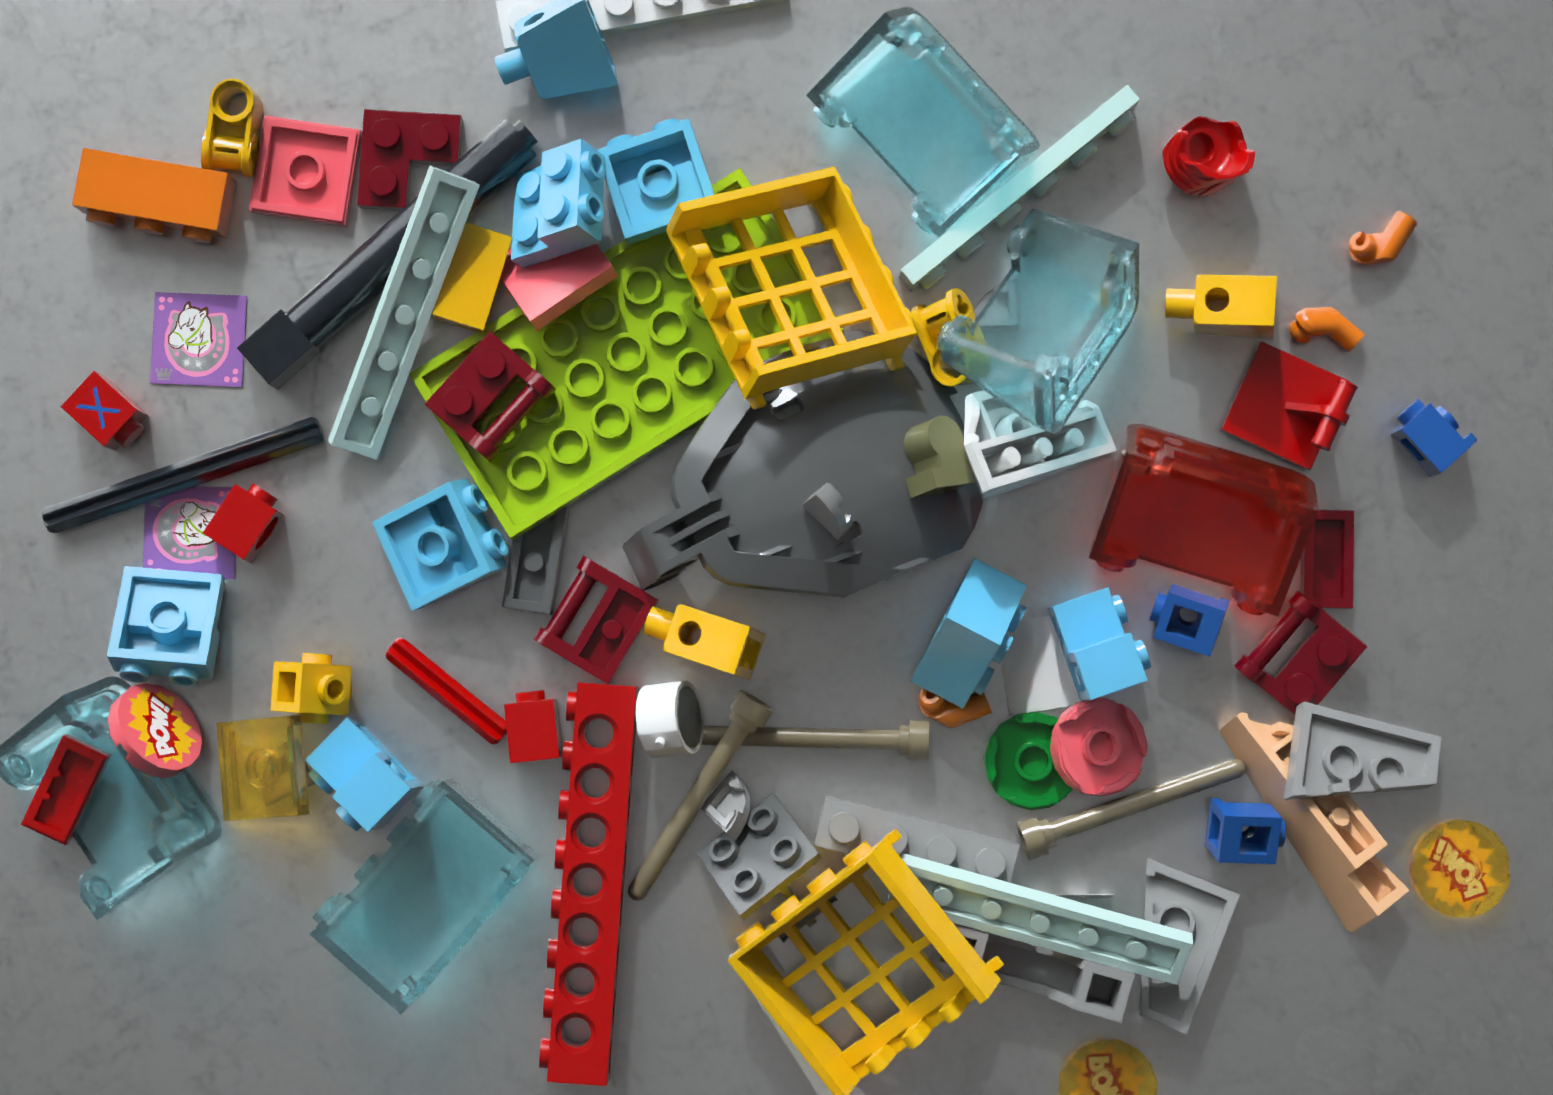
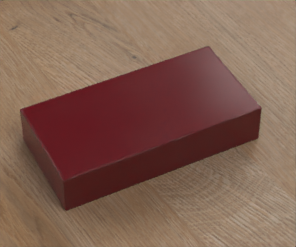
M1302 510L1300 592L1321 608L1353 609L1354 511Z

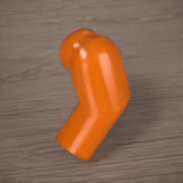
M1397 211L1384 233L1365 235V232L1362 231L1354 234L1349 241L1352 259L1363 265L1386 263L1395 260L1417 226V221L1411 216Z
M1331 307L1304 308L1295 315L1296 320L1291 322L1289 326L1290 335L1300 343H1308L1314 335H1329L1347 352H1350L1365 335L1339 311Z
M924 688L920 691L918 697L919 708L922 713L947 728H956L992 713L984 692L982 695L972 694L963 709Z

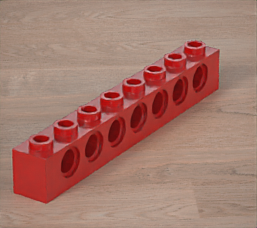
M577 682V692H568L566 721H574L573 741H564L562 770L570 771L569 790L560 791L558 819L567 820L565 840L557 839L554 861L555 869L563 870L562 888L553 889L551 900V919H559L558 939H549L547 951V968L555 969L554 988L545 989L543 1018H551L550 1038L541 1039L539 1068H548L547 1082L607 1086L610 1080L637 724L636 702L639 694V687ZM596 719L606 720L613 728V739L604 748L593 746L587 738V728ZM592 768L603 770L609 777V789L603 796H592L584 789V775ZM585 819H598L605 826L606 836L600 845L591 846L581 839L579 828ZM592 868L600 874L602 887L598 893L587 895L577 888L575 878L580 869ZM589 918L595 922L598 928V938L595 942L582 944L573 937L572 924L576 919ZM575 968L589 970L595 981L593 990L588 993H577L572 990L568 983L569 972ZM571 1018L585 1020L591 1030L590 1038L582 1043L572 1042L565 1035V1022Z

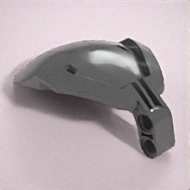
M858 329L843 335L846 341L849 342L875 335V333ZM832 338L802 346L805 352L808 353L834 346ZM909 346L901 356L905 366L900 370L890 371L884 359L763 393L767 403L765 407L755 410L751 408L748 399H744L736 380H734L705 419L674 468L670 486L671 497L676 510L641 528L622 545L641 589L645 591L670 581L700 560L703 568L714 579L727 585L845 598L882 580L891 579L962 549L976 526L983 505V499L976 482L949 493L910 498L906 479L916 474L914 463L907 457L904 449L905 434L911 427L940 415L953 419L960 427L964 437V423L950 396L958 393L953 386L942 385L931 373L929 362ZM790 349L763 362L767 364L793 357V353ZM798 404L801 409L800 412L784 419H778L774 412L779 413L782 409ZM827 482L831 483L842 496L843 502L839 505V508L843 515H851L852 524L856 526L858 537L844 543H839L838 546H835L833 535L802 506L815 491Z

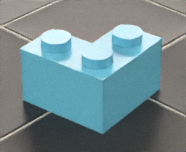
M974 558L960 582L940 625L925 649L911 682L962 709L973 692L982 695L995 670L988 665L991 660L999 664L1002 662L1014 638L1006 634V632H1015L1027 607L1019 604L1027 585Z
M1109 587L1048 608L1080 700H1093L1148 681L1144 670L1151 668L1150 659L1143 641H1134L1131 633H1124L1122 624L1128 622V617L1119 594L1111 596Z
M355 717L346 718L305 759L313 768L309 773L311 779L328 794H331L334 790L336 791L332 796L340 804L336 813L355 831H358L361 827L367 832L383 828L424 786Z

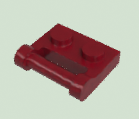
M489 331L424 405L491 463L500 453L497 449L499 445L541 398L547 400L556 388ZM520 377L527 386L488 430L481 435L474 427Z
M583 555L576 567L580 570L546 628L540 627L533 640L606 684H609L645 625L651 608L655 607L659 600ZM599 581L607 586L608 589L574 646L562 640L595 582Z
M1299 590L1288 601L1291 606L1249 656L1243 654L1234 665L1245 677L1260 686L1294 715L1296 713V706L1303 702L1318 705L1367 648L1365 642ZM1306 618L1315 623L1317 626L1275 676L1264 669Z

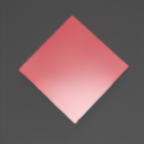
M264 115L249 211L253 214L347 228L361 147V130Z
M597 244L524 268L511 260L510 249L500 278L533 327L538 331L618 277V274Z

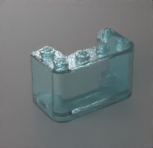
M453 778L443 780L442 782L438 779L435 782L431 781L412 802L418 808L413 816L414 820L410 821L405 817L386 838L392 845L380 859L374 854L369 857L354 875L359 884L352 892L346 895L340 892L336 897L332 895L313 916V919L319 924L309 935L399 1014H403L422 996L541 857L539 853Z

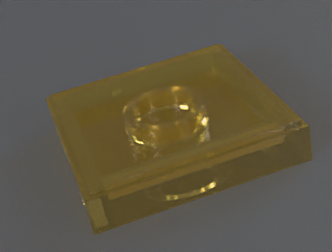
M301 715L216 723L224 821L309 814Z

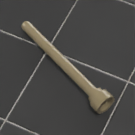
M740 690L732 702L730 708L733 712L729 716L732 723L629 885L628 895L631 899L639 901L646 897L749 732L754 733L758 726L763 728L774 710L757 697Z
M910 720L909 725H900L899 730L758 727L754 733L749 732L740 746L899 750V755H909V760H928L929 721ZM704 725L701 745H718L729 726Z
M1232 759L1052 822H1048L1047 818L1038 821L1036 817L1018 822L1016 826L1023 849L1029 860L1049 854L1048 849L1055 847L1057 840L1240 778L1245 773V765L1239 759Z

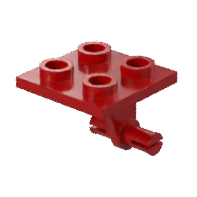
M1261 341L1220 431L1306 470H1311L1320 449L1330 451L1340 425L1346 426L1350 417L1346 412L1358 386L1349 380Z

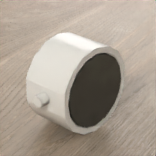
M688 680L643 686L639 691L636 702V723L638 735L646 754L651 758L697 753L703 740L704 720L701 702L695 687Z

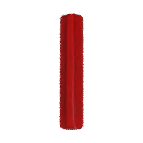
M398 638L392 643L385 654L389 662L490 744L496 745L504 738L507 730L506 721L406 639Z

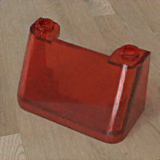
M1130 424L1126 429L1090 545L1089 559L1095 560L1100 567L1113 572H1122L1124 568L1134 567L1138 559L1229 586L1232 597L1237 600V606L1249 614L1260 616L1268 613L1279 616L1319 512L1316 486L1313 480L1295 470L1152 426Z

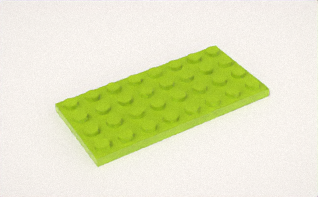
M738 168L714 183L712 188L716 195L752 185L741 168ZM770 214L743 220L756 248L784 241L777 224ZM731 223L701 230L714 258L743 252ZM667 232L631 244H627L624 239L605 251L603 254L613 266L618 277L538 331H536L518 305L486 325L484 332L478 330L409 373L417 389L427 402L488 332L491 331L556 388L547 400L541 398L499 445L497 449L500 453L491 463L434 414L510 539L514 540L566 506L574 503L705 421L735 380ZM790 252L761 259L775 288L804 281ZM750 263L720 270L733 299L762 291ZM809 292L780 299L794 328L822 321ZM768 302L739 310L752 339L782 331ZM824 332L802 338L800 341L802 345L829 339L831 336L829 332ZM788 343L760 349L758 352L764 361L790 350ZM519 377L474 429L483 435L527 384Z

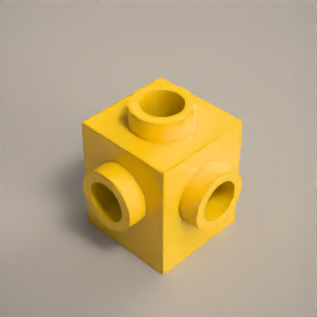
M303 653L302 663L274 661L270 711L298 713V722L328 724V714L348 715L349 700L352 695V666L332 665L333 655Z

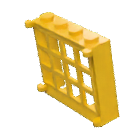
M835 166L678 203L667 225L666 232L745 400L748 399L752 409L765 407L767 403L763 393L884 359L890 371L900 370L905 366L901 356L917 334L913 316L909 309L904 307L894 287L892 273L887 266L883 265L874 247L872 233L869 227L863 224L853 204L851 190L842 182ZM809 204L814 208L825 231L796 238L783 210ZM772 214L784 241L756 248L743 220ZM731 223L743 252L714 258L701 230ZM830 242L844 270L815 277L802 249ZM790 252L804 281L775 288L761 259ZM750 263L762 291L733 299L720 270ZM849 281L863 310L835 317L821 288ZM809 292L822 321L794 328L780 299ZM768 302L782 331L752 339L739 310ZM869 321L875 335L849 342L846 341L840 328ZM829 332L834 346L808 353L805 352L800 339ZM788 343L793 357L764 364L758 350Z
M896 828L873 847L867 841L857 846L842 859L847 866L837 874H834L828 868L806 886L811 893L799 901L795 895L786 899L770 913L775 920L766 927H763L759 921L750 926L735 939L739 944L738 949L727 960L833 1095H849L860 1079L870 1072L874 1076L880 1073L890 1064L896 1054L907 1046L910 1050L916 1048L927 1038L932 1029L943 1021L947 1024L952 1023L964 1012L970 1002L975 999L979 1004L985 1002L1001 981L995 971L1004 965L1002 960L995 956L985 963L894 850L892 845L902 838V835ZM870 868H872L894 896L887 903H884L862 875ZM851 882H853L875 910L853 928L848 926L828 901V899ZM900 906L904 908L924 934L916 941L892 913ZM817 907L840 934L839 938L818 953L815 952L794 925ZM883 920L905 949L880 966L858 937ZM785 932L807 961L783 978L761 949ZM930 944L935 947L954 971L946 979L923 952V949ZM846 945L852 949L870 972L868 976L847 991L824 963V961ZM910 958L915 960L935 985L912 1003L906 999L888 976L889 973ZM813 969L836 997V999L815 1014L810 1012L790 987ZM878 982L900 1011L878 1027H875L854 1001V998ZM842 1007L847 1010L866 1034L843 1052L820 1024Z

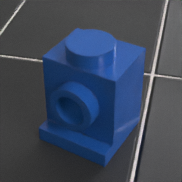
M1419 398L1413 401L1396 417L1401 425L1391 433L1395 440L1430 477L1444 472L1477 441V438L1472 433L1461 437L1456 431L1459 428L1457 421L1443 407L1438 406L1435 408L1431 403L1424 405Z
M1172 584L1168 594L1158 593L1149 620L1158 623L1153 638L1210 657L1230 600L1224 598L1217 599ZM1187 608L1196 611L1197 619L1191 622L1183 620L1180 616V610Z
M1211 798L1205 845L1218 863L1276 864L1278 847H1283L1285 843L1286 825L1284 819L1271 804L1223 802L1219 798ZM1243 826H1249L1245 831H1242Z

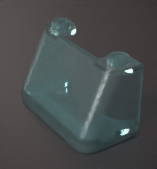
M903 7L885 12L806 95L815 104L813 111L824 124L831 128H834L836 125L842 128L852 127L915 195L911 201L912 207L915 210L912 213V218L922 230L928 234L934 233L938 238L967 216L1040 147L1039 141L1024 122L921 13L911 7Z
M1032 209L1023 223L1016 225L1009 235L1007 251L1011 253L1012 268L974 322L969 317L959 315L952 322L948 321L944 324L939 333L937 347L941 350V356L945 363L1033 426L1056 434L1063 428L1134 319L1140 295L1139 243Z
M116 676L103 678L62 695L0 745V776L8 785L20 790H29L40 785L59 742L65 734L111 754L73 835L92 864L91 867L79 876L78 888L82 901L88 906L96 920L113 912L214 843L221 836L222 832L221 821L188 769L169 778L149 776L134 768L125 759L128 753L121 744L116 747L110 736L108 716L111 705L131 687L128 682Z

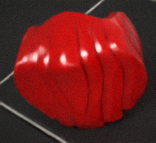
M1198 116L1184 125L1169 140L1162 152L1164 167L1169 178L1179 189L1188 193L1191 197L1196 195L1206 197L1226 188L1248 173L1249 169L1253 168L1255 161V151L1247 149L1243 132L1236 121L1222 122Z

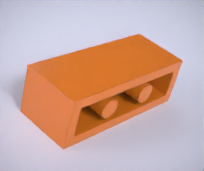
M83 148L72 206L87 214L86 221L90 223L115 227L117 219L134 222L133 229L140 232L163 235L164 228L182 231L181 237L200 243H211L212 236L227 239L237 181L226 172Z

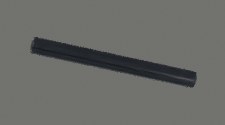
M309 417L45 507L42 510L44 525L48 532L58 533L319 444L324 440L322 427L317 418Z

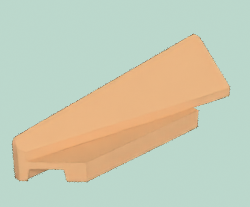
M1239 713L1220 729L1222 737L1235 757L1244 763L1247 776L1265 804H1271L1284 819L1287 838L1344 927L1349 932L1356 931L1379 916L1409 892L1408 888L1375 856L1376 853L1388 845L1350 795L1284 800L1294 725L1277 722L1270 726L1250 721L1247 713Z

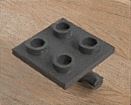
M774 793L749 812L747 822L736 840L724 831L696 853L743 920L779 892L786 899L795 895L788 885L822 859L821 855ZM834 895L828 901L833 904L838 899ZM817 907L794 925L798 930L806 924L810 928L817 923L815 917L821 913V910ZM785 932L778 936L783 943L789 938Z

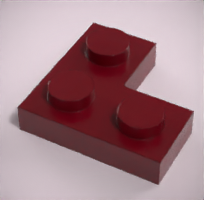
M364 109L358 207L360 209L401 211L409 204L412 164L452 166L460 159L462 116Z

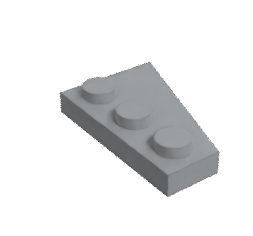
M1303 702L1296 706L1284 800L1429 788L1437 783L1442 737Z
M1149 858L1146 861L1144 920L1192 933L1193 946L1178 985L1141 975L1140 1016L1187 1034L1240 894Z

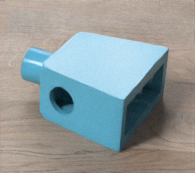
M553 0L521 18L515 23V38L519 48L495 57V63L504 85L531 76L537 93L542 99L601 89L618 84L614 62L589 0Z

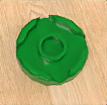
M1039 712L1016 714L1000 723L989 737L983 757L986 778L995 793L1010 805L1028 810L1050 808L1065 799L1073 790V788L1065 784L1055 770L1050 752L1052 730L1058 721L1056 717Z

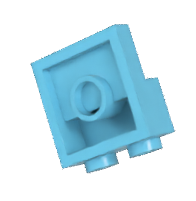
M689 118L682 121L679 119L662 121L656 124L652 131L636 137L633 135L615 137L607 142L606 147L598 149L605 156V179L627 244L666 232L667 225L678 203L715 195Z
M583 139L542 152L541 166L516 174L511 260L522 268L601 242L602 220L604 218L605 156Z
M468 478L450 481L372 522L412 611L421 609L508 567L504 556L508 554L507 542L497 529L491 530L483 513L488 509V502L479 487L475 484L471 485Z
M125 566L107 658L114 672H120L119 676L122 679L136 683L149 681L150 675L169 676L171 683L183 687L197 686L199 679L212 680L220 638L217 625L225 586L223 575Z

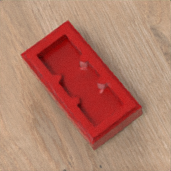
M68 734L63 735L21 825L65 846L68 845L107 766L111 754Z

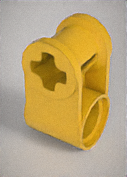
M235 78L225 79L219 82L212 90L207 127L201 146V166L203 169L209 170L221 168L242 171L245 177H254L259 151L263 103L260 96L241 80ZM236 94H246L247 105L245 110L238 115H228V100Z
M954 288L948 291L946 298L931 305L919 304L912 308L911 314L914 319L917 336L921 340L931 367V373L938 382L946 386H957L976 383L985 378L990 368V356L978 329L972 304L961 289ZM958 352L965 358V370L962 374L956 368L955 363Z

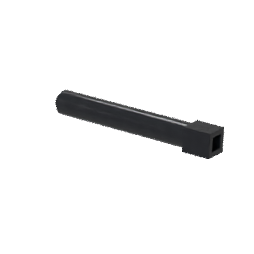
M504 119L446 170L449 173L469 179L480 185L468 217L537 157L532 147L538 141L520 120L512 126ZM418 196L287 311L284 312L280 309L237 347L270 386L279 390L321 353L319 347L383 292Z

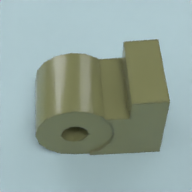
M940 415L911 427L906 432L904 449L907 457L914 463L916 474L906 479L910 498L949 493L976 482L964 451L962 431L953 419Z

